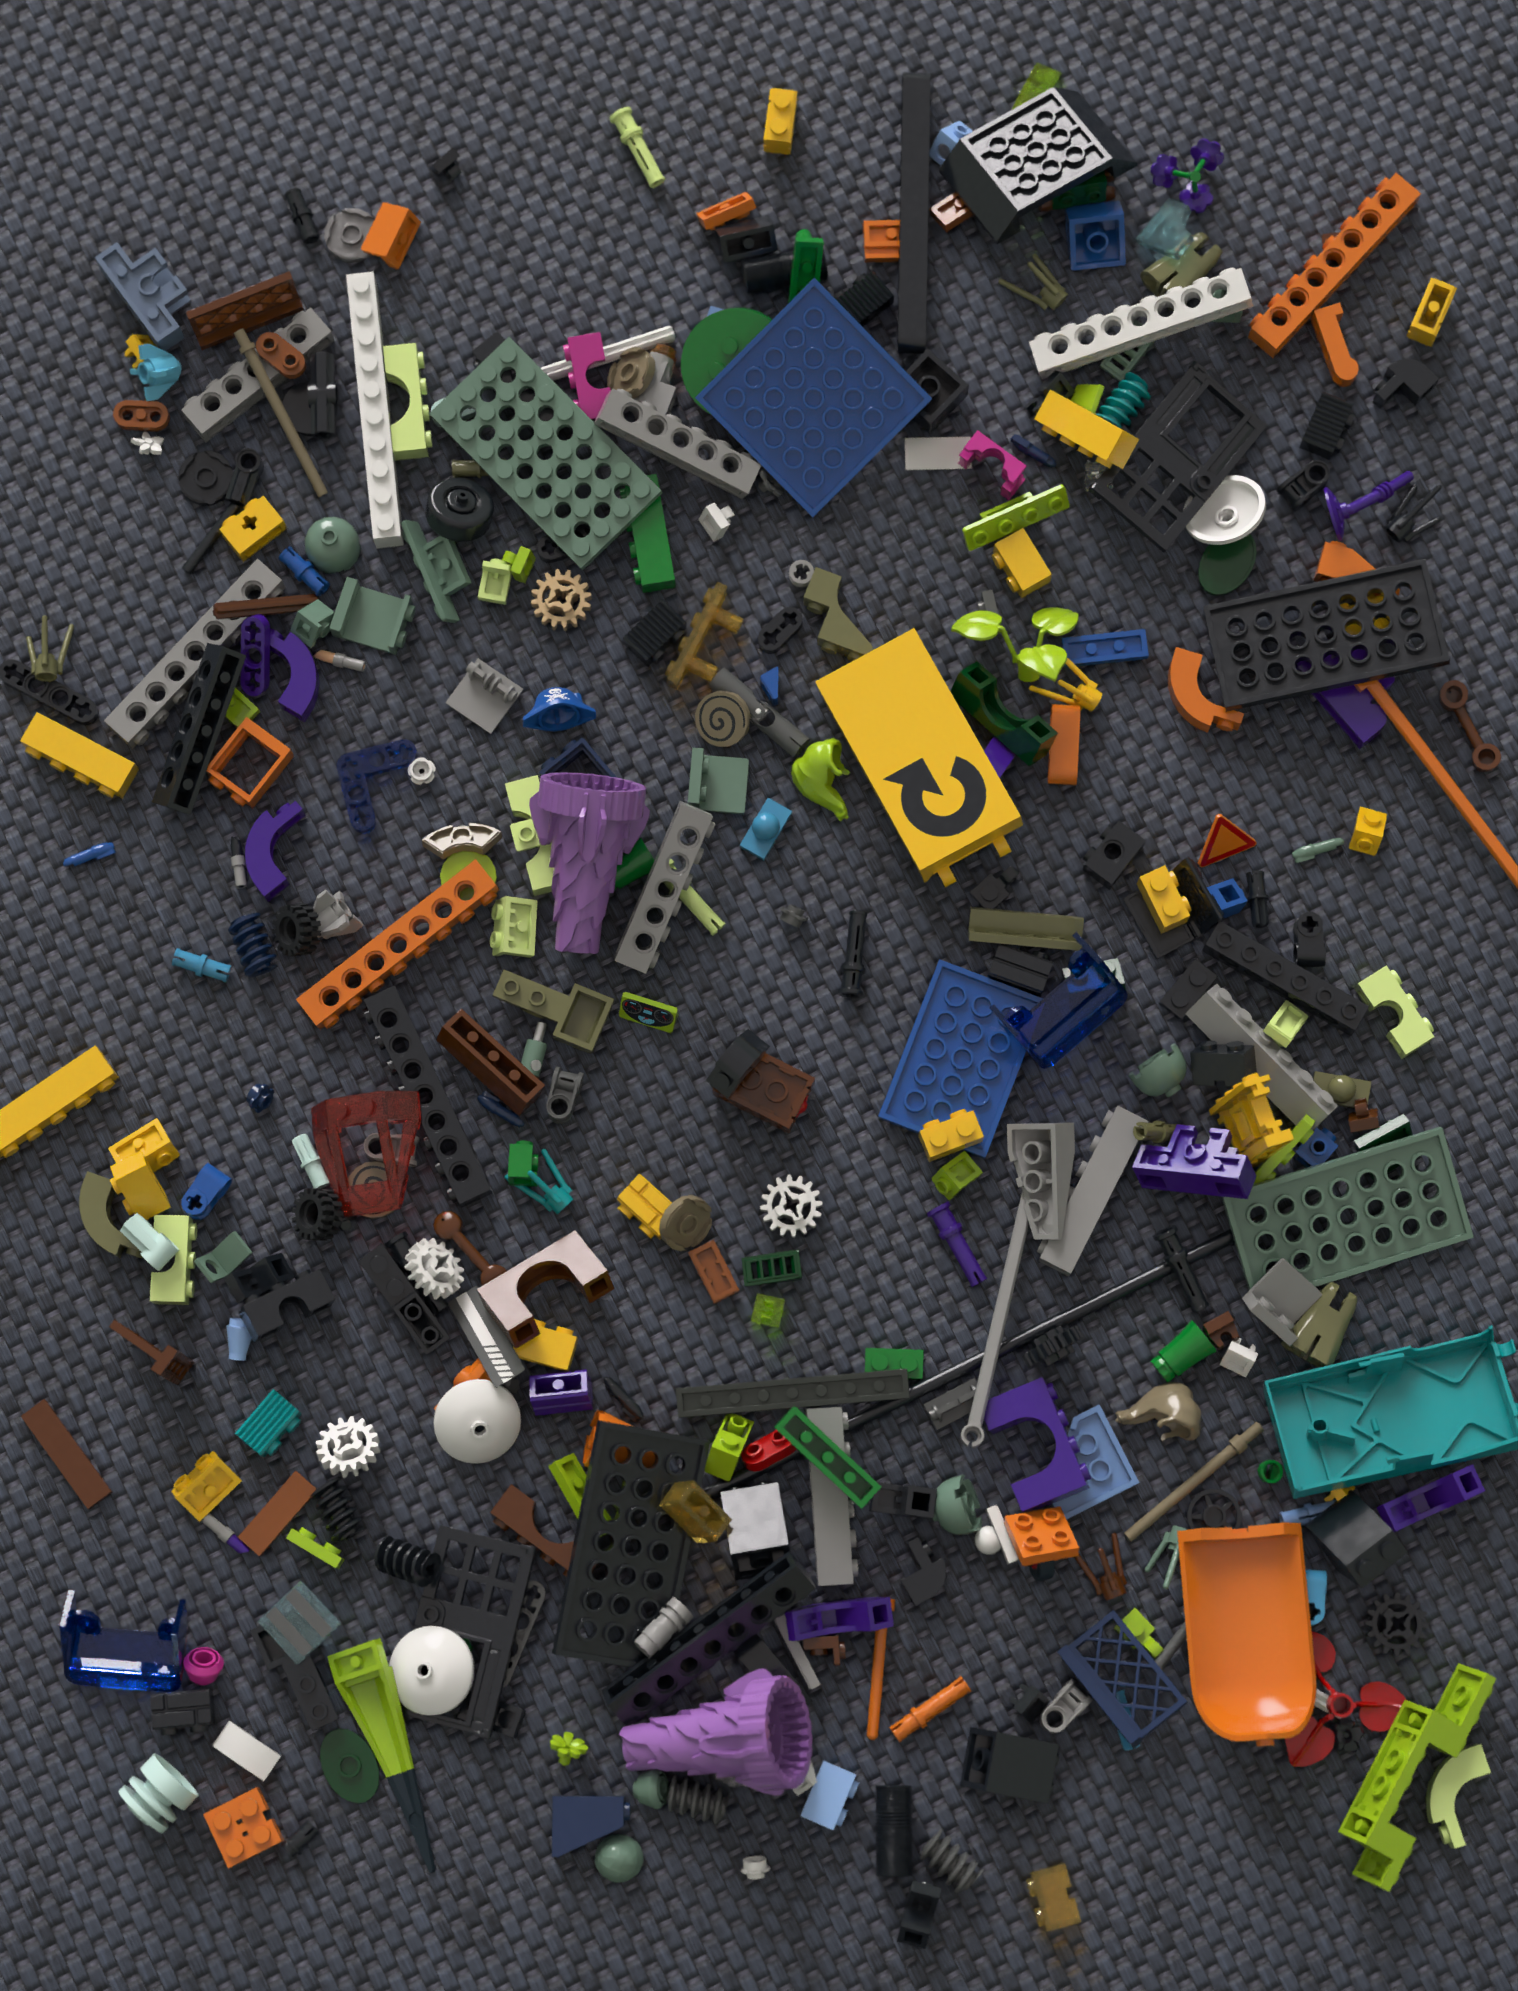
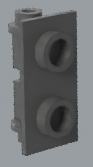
M975 1378L923 1404L937 1430L970 1413L977 1386Z

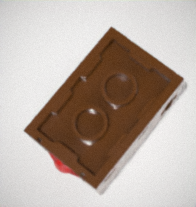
M765 1053L757 1066L745 1076L732 1096L726 1098L715 1088L712 1089L713 1096L790 1133L798 1116L807 1109L808 1096L815 1085V1078Z

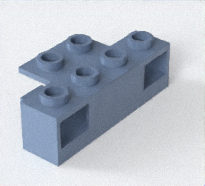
M118 242L94 257L104 276L158 348L167 351L185 338L180 326L172 315L192 301L187 295V289L176 275L173 276L167 268V262L156 248L132 263Z

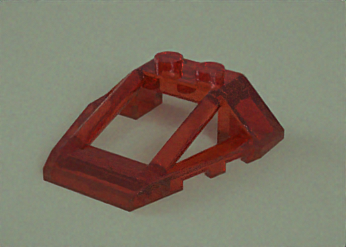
M375 1091L326 1099L312 1107L313 1138L317 1152L332 1189L339 1196L337 1201L342 1202L341 1209L344 1215L352 1217L401 1209L409 1177L407 1174L409 1162L415 1150V1145L413 1144L416 1131L419 1130L421 1124L419 1092ZM388 1122L392 1124L403 1123L397 1167ZM376 1123L387 1180L349 1186L339 1134L342 1133L341 1128Z

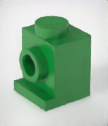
M518 1141L516 1144H510L508 1185L537 1186L528 1175V1171H536L534 1172L536 1175L538 1172V1154H533V1143L530 1141Z

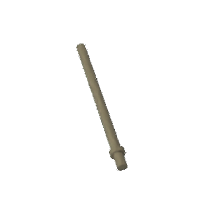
M244 328L234 332L241 347L239 349L241 355L244 354L318 498L326 495L328 491L254 350L256 348L254 342H250Z

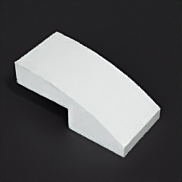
M228 1721L213 1743V1747L263 1781L281 1757L277 1752L255 1739L251 1734L231 1721Z

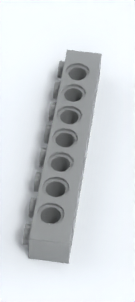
M256 559L216 603L250 600L248 595L254 590L261 591L258 599L282 597L285 586L275 573L259 559ZM212 606L104 720L108 728L132 749L136 745H142L149 738L150 730L156 724L161 725L168 718V711L175 704L179 705L187 698V691L193 685L201 659L198 661L191 660L192 653L195 651L204 652L207 643L229 648L233 643H239L241 641L242 622L248 617H240L237 620H218L213 615ZM216 630L223 632L219 640H210L212 632ZM184 671L185 674L181 680H171L173 673ZM156 692H165V697L161 701L152 700ZM137 712H146V717L142 721H133V716Z

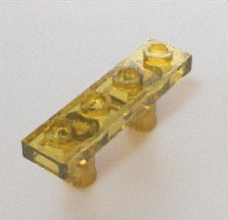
M717 582L714 589L709 588L703 599V603L706 605L701 613L696 612L690 624L693 630L689 638L683 637L677 650L681 652L677 661L672 660L665 672V675L668 676L667 686L678 690L686 673L688 674L689 672L709 682L717 674L719 667L698 658L697 652L711 625L717 624L735 634L739 632L742 626L743 618L722 609V604L728 594V586Z

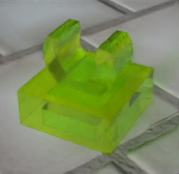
M757 1293L751 1322L779 1329L785 1299Z

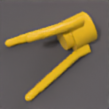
M1068 658L1065 664L1086 684H1080L1076 688L1063 680L1058 681L1060 686L1073 693L1074 699L1032 685L1029 686L1030 691L1069 705L1080 706V710L1085 708L1090 712L1096 708L1102 697V693L1096 690L1098 684L1090 680Z

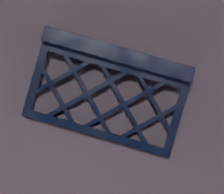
M1114 1610L1069 1646L1065 1645L1057 1651L1062 1660L1133 1749L1143 1742L1142 1739L1188 1703ZM1113 1620L1120 1627L1119 1640L1103 1638L1104 1627ZM1099 1632L1098 1638L1092 1637ZM1124 1633L1130 1641L1123 1640ZM1086 1641L1098 1642L1096 1658L1083 1657L1077 1648ZM1102 1643L1118 1645L1117 1661L1100 1659ZM1123 1645L1135 1646L1137 1648V1663L1121 1661ZM1142 1656L1145 1658V1660H1146L1149 1664H1143V1663H1141V1662H1142ZM1088 1662L1095 1663V1670H1093ZM1099 1664L1116 1665L1114 1681L1101 1680L1098 1676ZM1120 1666L1137 1668L1135 1684L1118 1682ZM1141 1668L1153 1669L1157 1673L1156 1686L1139 1684ZM1160 1680H1162L1167 1687L1160 1686ZM1106 1685L1114 1686L1113 1693ZM1118 1686L1134 1688L1133 1704L1120 1703L1117 1700ZM1138 1689L1155 1690L1153 1707L1137 1705ZM1159 1691L1172 1692L1178 1699V1702L1170 1708L1158 1707ZM1124 1708L1132 1709L1131 1716ZM1136 1709L1153 1711L1152 1722L1143 1730L1135 1722ZM1157 1712H1164L1158 1718H1156Z

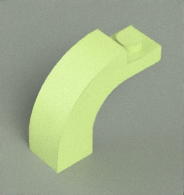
M1481 1744L1465 1747L1459 1752L1457 1758L1448 1756L1433 1773L1427 1788L1426 1813L1429 1823L1441 1821L1442 1826L1438 1827L1441 1839L1444 1844L1448 1843L1449 1847L1453 1849L1466 1845L1455 1814L1454 1804L1456 1795L1467 1781L1491 1773Z

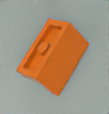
M384 202L361 246V250L364 253L379 256L390 268L399 270L421 221L409 208Z

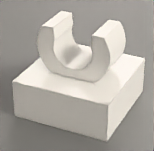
M714 502L705 507L698 520L713 542L724 536L731 522L729 518H732L735 514L729 506L719 510Z
M1239 1338V1340L1230 1343L1220 1365L1246 1377L1258 1353L1255 1352L1256 1347L1253 1344L1249 1349L1240 1345L1241 1338Z

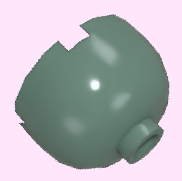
M335 516L324 517L314 522L308 529L305 537V552L309 561L316 569L327 574H336L335 572L350 569L357 562L361 552L360 538L355 528L345 519Z
M1176 1043L1170 1045L1172 1048L1171 1052L1167 1053L1164 1048L1138 1066L1140 1071L1136 1076L1133 1071L1128 1075L1140 1092L1154 1097L1165 1093L1168 1098L1181 1089L1179 1083L1185 1078L1187 1065Z
M964 1474L947 1479L936 1488L934 1518H932L935 1522L938 1521L944 1530L956 1535L977 1532L981 1529L982 1517L976 1518L975 1508H980L976 1491L970 1479L964 1480Z

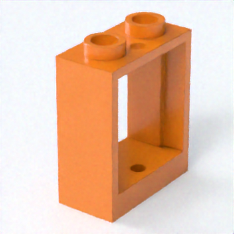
M246 717L209 763L206 770L210 777L208 782L220 791L223 787L232 793L230 798L240 806L244 807L247 804L253 809L294 755L290 748ZM248 737L278 758L250 795L220 774Z

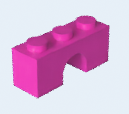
M600 332L567 337L568 344L563 345L566 362L572 361L573 372L568 373L571 389L576 388L578 399L573 400V402L591 420H596L607 394L611 391L610 387L594 388L586 380V372L591 365L605 362Z

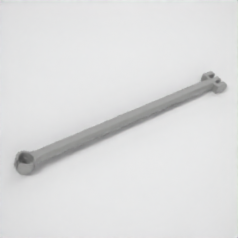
M1023 1191L968 1424L964 1426L960 1435L961 1442L966 1447L970 1442L966 1437L969 1432L977 1435V1440L971 1443L972 1448L980 1446L984 1439L982 1424L1029 1227V1221L1024 1208L1026 1201Z

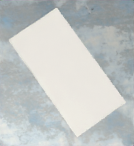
M971 437L905 438L906 470L965 469L958 464L960 460L959 454ZM972 463L967 469H972Z

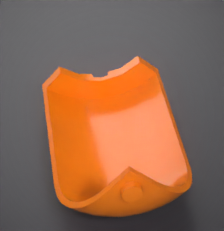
M1283 1522L1248 1526V1531L1247 1528L1232 1529V1527L1197 1528L1177 1531L1191 1689L1200 1716L1208 1727L1219 1736L1232 1741H1256V1747L1273 1746L1274 1739L1296 1736L1309 1722L1316 1699V1673L1301 1523Z

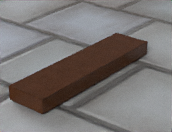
M46 1399L40 1401L21 1416L87 1509L90 1510L113 1492Z

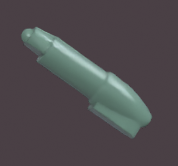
M1332 838L1302 846L1292 853V857L1295 858L1296 863L1313 859L1317 854L1337 849V846L1344 844V840Z

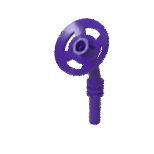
M1406 471L1390 482L1385 481L1373 488L1371 493L1349 504H1346V502L1340 503L1328 487H1325L1324 494L1339 542L1343 541L1345 519L1350 518V515L1376 502L1382 503L1392 497L1396 490L1413 481L1414 476L1412 472Z

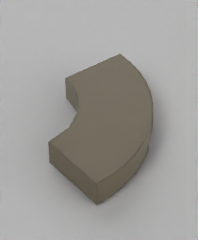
M469 823V826L452 827L450 825L426 836L422 840V845L443 860L454 853L471 851L484 855L502 839L501 831L483 824Z

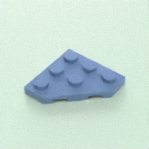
M1100 1404L1073 1417L1068 1436L1075 1437L1081 1451L1076 1453L1079 1463L1086 1464L1092 1479L1087 1480L1089 1489L1052 1504L1053 1507L1061 1506L1066 1520L1139 1483Z

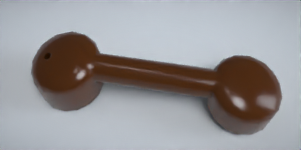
M1458 680L1446 682L1439 694L1441 706L1447 711L1456 714L1474 748L1471 760L1473 766L1481 772L1493 771L1501 761V754L1496 746L1483 743L1464 707L1468 699L1467 687Z
M443 1211L437 1215L433 1223L435 1233L442 1239H453L482 1272L480 1276L482 1286L507 1271L500 1265H490L462 1233L463 1221L459 1215L452 1211Z

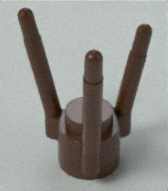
M1112 1533L1111 1537L1117 1574L1116 1571H1111L1104 1550L1099 1548L1098 1553L1106 1574L1099 1577L1101 1583L1096 1579L1081 1555L1078 1553V1556H1074L1093 1584L1097 1595L1103 1594L1105 1601L1127 1593L1124 1586L1127 1584L1123 1572L1116 1533Z

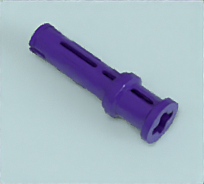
M948 1201L926 1214L928 1217H932L940 1232L938 1234L939 1238H942V1240L946 1239L971 1284L970 1286L974 1287L979 1282L981 1283L988 1278L985 1276L961 1233L963 1226L955 1220L949 1208L951 1204Z

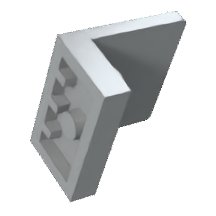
M1281 1258L1242 1299L1253 1314L1291 1346L1298 1339L1292 1331V1328L1295 1326L1294 1323L1322 1296V1293L1288 1261Z

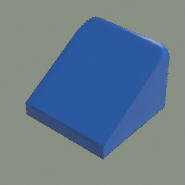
M778 666L760 676V686L774 706L778 705Z

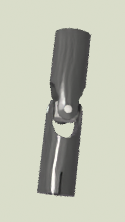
M726 668L721 669L710 682L709 687L714 692L728 691L738 694L746 702L750 710V721L793 758H796L803 751L801 748L804 749L809 743L810 738L771 705L764 701L759 703L753 690ZM769 710L775 715L774 723L768 727L761 726L759 722L766 719Z

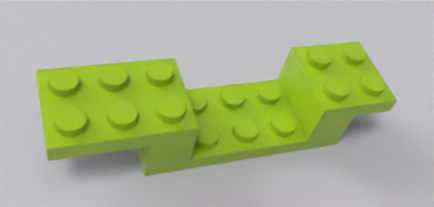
M1458 1663L1435 1710L1404 1700L1338 1830L1339 1833L1365 1847L1352 1873L1353 1875L1390 1892L1392 1886L1398 1881L1399 1872L1405 1860L1412 1853L1416 1838L1390 1824L1389 1821L1397 1812L1399 1801L1404 1791L1410 1786L1412 1775L1418 1763L1425 1756L1426 1747L1455 1758L1464 1749L1466 1738L1472 1726L1477 1723L1480 1711L1486 1699L1491 1695L1497 1678L1486 1672Z

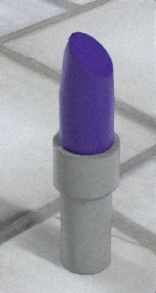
M209 1513L202 1522L216 1533L221 1541L225 1544L227 1543L238 1553L250 1551L228 1526L225 1527L213 1515Z

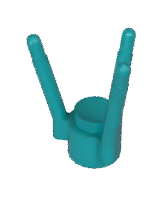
M542 1149L541 1153L561 1188L554 1185L550 1189L533 1171H528V1175L546 1193L544 1195L546 1199L527 1186L515 1187L541 1203L549 1212L553 1210L556 1214H559L573 1200L569 1195L572 1189L564 1181L547 1150ZM506 1174L505 1177H504L507 1181H508V1174Z

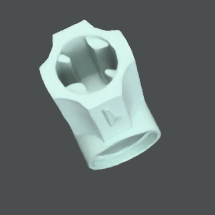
M139 1213L130 1217L120 1230L141 1251V1256L158 1271L179 1251L171 1240L164 1234H159Z

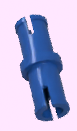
M291 546L282 551L279 560L295 573L294 577L299 582L303 581L317 596H321V594L328 590L330 583L314 570V565L310 561L306 562Z

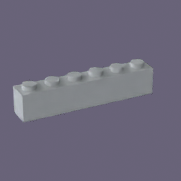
M1218 984L1209 989L1186 1013L1217 1044L1226 1045L1229 1042L1241 1041L1244 1045H1254L1257 1073L1259 1077L1269 1074L1271 1079L1264 1085V1087H1269L1270 1089L1266 1096L1295 1125L1307 1114L1315 1121L1311 1127L1314 1130L1338 1107L1333 1097L1327 1091L1322 1090L1313 1081L1312 1076L1293 1061L1290 1053L1281 1049L1269 1035L1264 1033V1029H1261L1252 1019L1251 1014L1241 1008L1232 999L1231 994Z
M1118 1105L1114 1112L1108 1110L1101 1126L1106 1128L1102 1137L1095 1136L1088 1151L1093 1153L1089 1162L1082 1161L1075 1175L1080 1178L1076 1188L1069 1187L1062 1239H1043L1037 1250L1041 1254L1039 1262L1068 1277L1070 1276L1138 1142L1133 1135V1128L1137 1126V1122L1148 1123L1147 1120Z
M842 1407L805 1409L806 1417L850 1457V1443L844 1442L843 1430L849 1429L847 1412L842 1413ZM809 1461L817 1585L854 1584L853 1577H858L857 1559H852L851 1547H856L855 1530H850L849 1518H854V1502L848 1500V1496Z

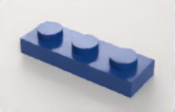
M1145 629L1061 639V645L1067 653V658L1076 666L1148 659L1149 657Z

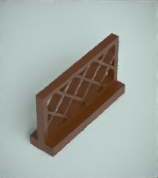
M288 271L189 310L186 314L203 351L235 338L234 332L242 328L248 333L301 312L304 308L291 273Z
M113 1320L109 1326L157 1360L151 1370L177 1386L195 1363L169 1345L162 1352L116 1320Z

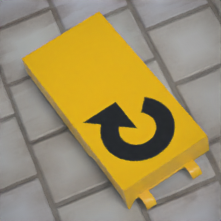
M915 628L815 681L818 691L904 843L924 883L936 873L940 876L945 887L955 883L956 879L949 866L991 843L995 846L1000 858L1012 852L1004 835L1023 826L1021 815Z

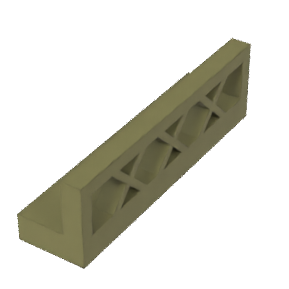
M970 907L969 941L1083 951L1082 934L1084 918Z

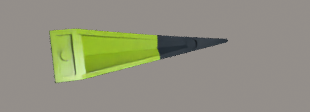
M381 1638L329 1655L327 1658L335 1685L373 1750L408 1822L427 1869L430 1873H433L436 1867L392 1666L388 1665Z

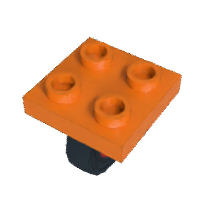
M1061 1506L1005 1516L1004 1525L1021 1565L1029 1567L1030 1573L1036 1581L1049 1580L1053 1577L1055 1561L1078 1556L1079 1546Z

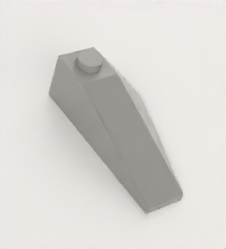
M1074 1123L1007 1124L1008 1156L1010 1162H1014L1018 1178H1016L1018 1188H1022L1026 1201L1024 1208L1033 1238L1060 1240L1062 1239L1075 1154Z

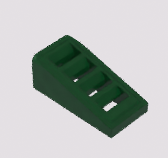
M799 1250L741 1258L745 1287L802 1280ZM785 1259H791L792 1273L790 1274L786 1272ZM774 1260H779L781 1275L775 1276ZM768 1261L770 1277H764L762 1262ZM751 1263H756L757 1279H752Z

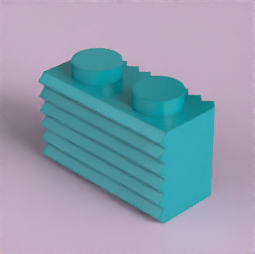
M273 1389L235 1434L260 1456L265 1457L267 1454L272 1456L282 1445L280 1441L282 1436L286 1432L291 1434L301 1423L298 1417L302 1413Z

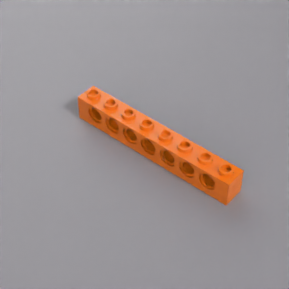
M1395 173L1390 179L1385 177L1375 189L1377 193L1372 199L1370 197L1364 199L1357 209L1360 212L1354 218L1349 216L1339 228L1342 231L1336 237L1331 235L1321 247L1323 251L1319 256L1312 255L1303 267L1305 271L1300 276L1295 274L1286 284L1287 290L1282 295L1277 293L1268 303L1269 309L1263 315L1258 313L1250 322L1251 330L1248 338L1269 356L1274 358L1311 318L1313 311L1319 309L1417 204L1421 193L1399 174ZM1388 202L1393 208L1385 209L1380 203ZM1369 221L1374 224L1375 228H1366L1362 222ZM1348 240L1353 241L1357 247L1349 248L1344 242ZM1334 260L1339 266L1330 267L1326 261ZM1316 279L1320 282L1321 286L1313 287L1308 283V280ZM1294 298L1299 299L1303 305L1294 306L1290 300ZM1280 318L1285 324L1277 326L1272 322V319Z
M475 859L296 999L320 1030L324 1027L326 1029L332 1027L340 1020L339 1015L345 1010L352 1011L362 1003L361 998L369 992L373 994L385 985L384 980L392 974L397 976L407 968L406 963L413 957L418 959L426 954L430 949L429 945L436 939L438 941L445 939L451 934V928L458 922L463 924L472 918L477 907L481 904L483 906L490 904L497 897L496 893L499 891V888ZM472 888L474 889L473 897L467 901L461 900L460 894L462 890ZM442 906H451L452 912L448 917H438V910ZM420 923H428L429 931L422 936L416 935V927ZM397 941H406L407 947L402 953L393 952V946ZM375 958H383L384 966L378 971L371 970V962ZM354 975L361 976L362 982L360 986L349 988V979ZM330 993H338L339 1001L337 1004L327 1006V996Z

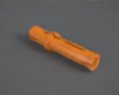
M960 1676L917 1708L912 1707L909 1710L910 1713L889 1726V1728L900 1743L920 1727L922 1729L927 1726L926 1723L932 1720V1718L972 1691Z

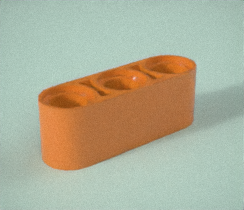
M1052 704L1050 726L1058 734L1049 750L1048 784L1076 785L1080 706Z

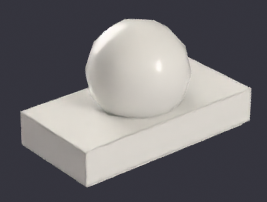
M994 1505L987 1508L985 1511L991 1526H983L977 1531L974 1539L975 1546L980 1552L988 1555L995 1554L1001 1549L1007 1565L1019 1560L1005 1528L999 1507Z

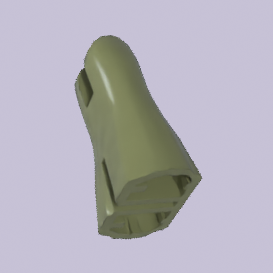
M1199 232L1142 271L1140 277L1143 284L1155 296L1159 297L1166 294L1173 287L1181 286L1184 288L1193 285L1195 280L1205 277L1218 262L1223 251L1216 244L1202 257L1198 255L1197 252L1209 239V236L1204 232Z
M1333 1282L1327 1284L1320 1291L1322 1296L1303 1314L1292 1328L1298 1339L1291 1346L1285 1341L1281 1343L1286 1350L1317 1368L1334 1364L1357 1305V1296L1349 1292L1341 1302L1338 1311L1330 1307L1329 1305L1339 1289V1285Z

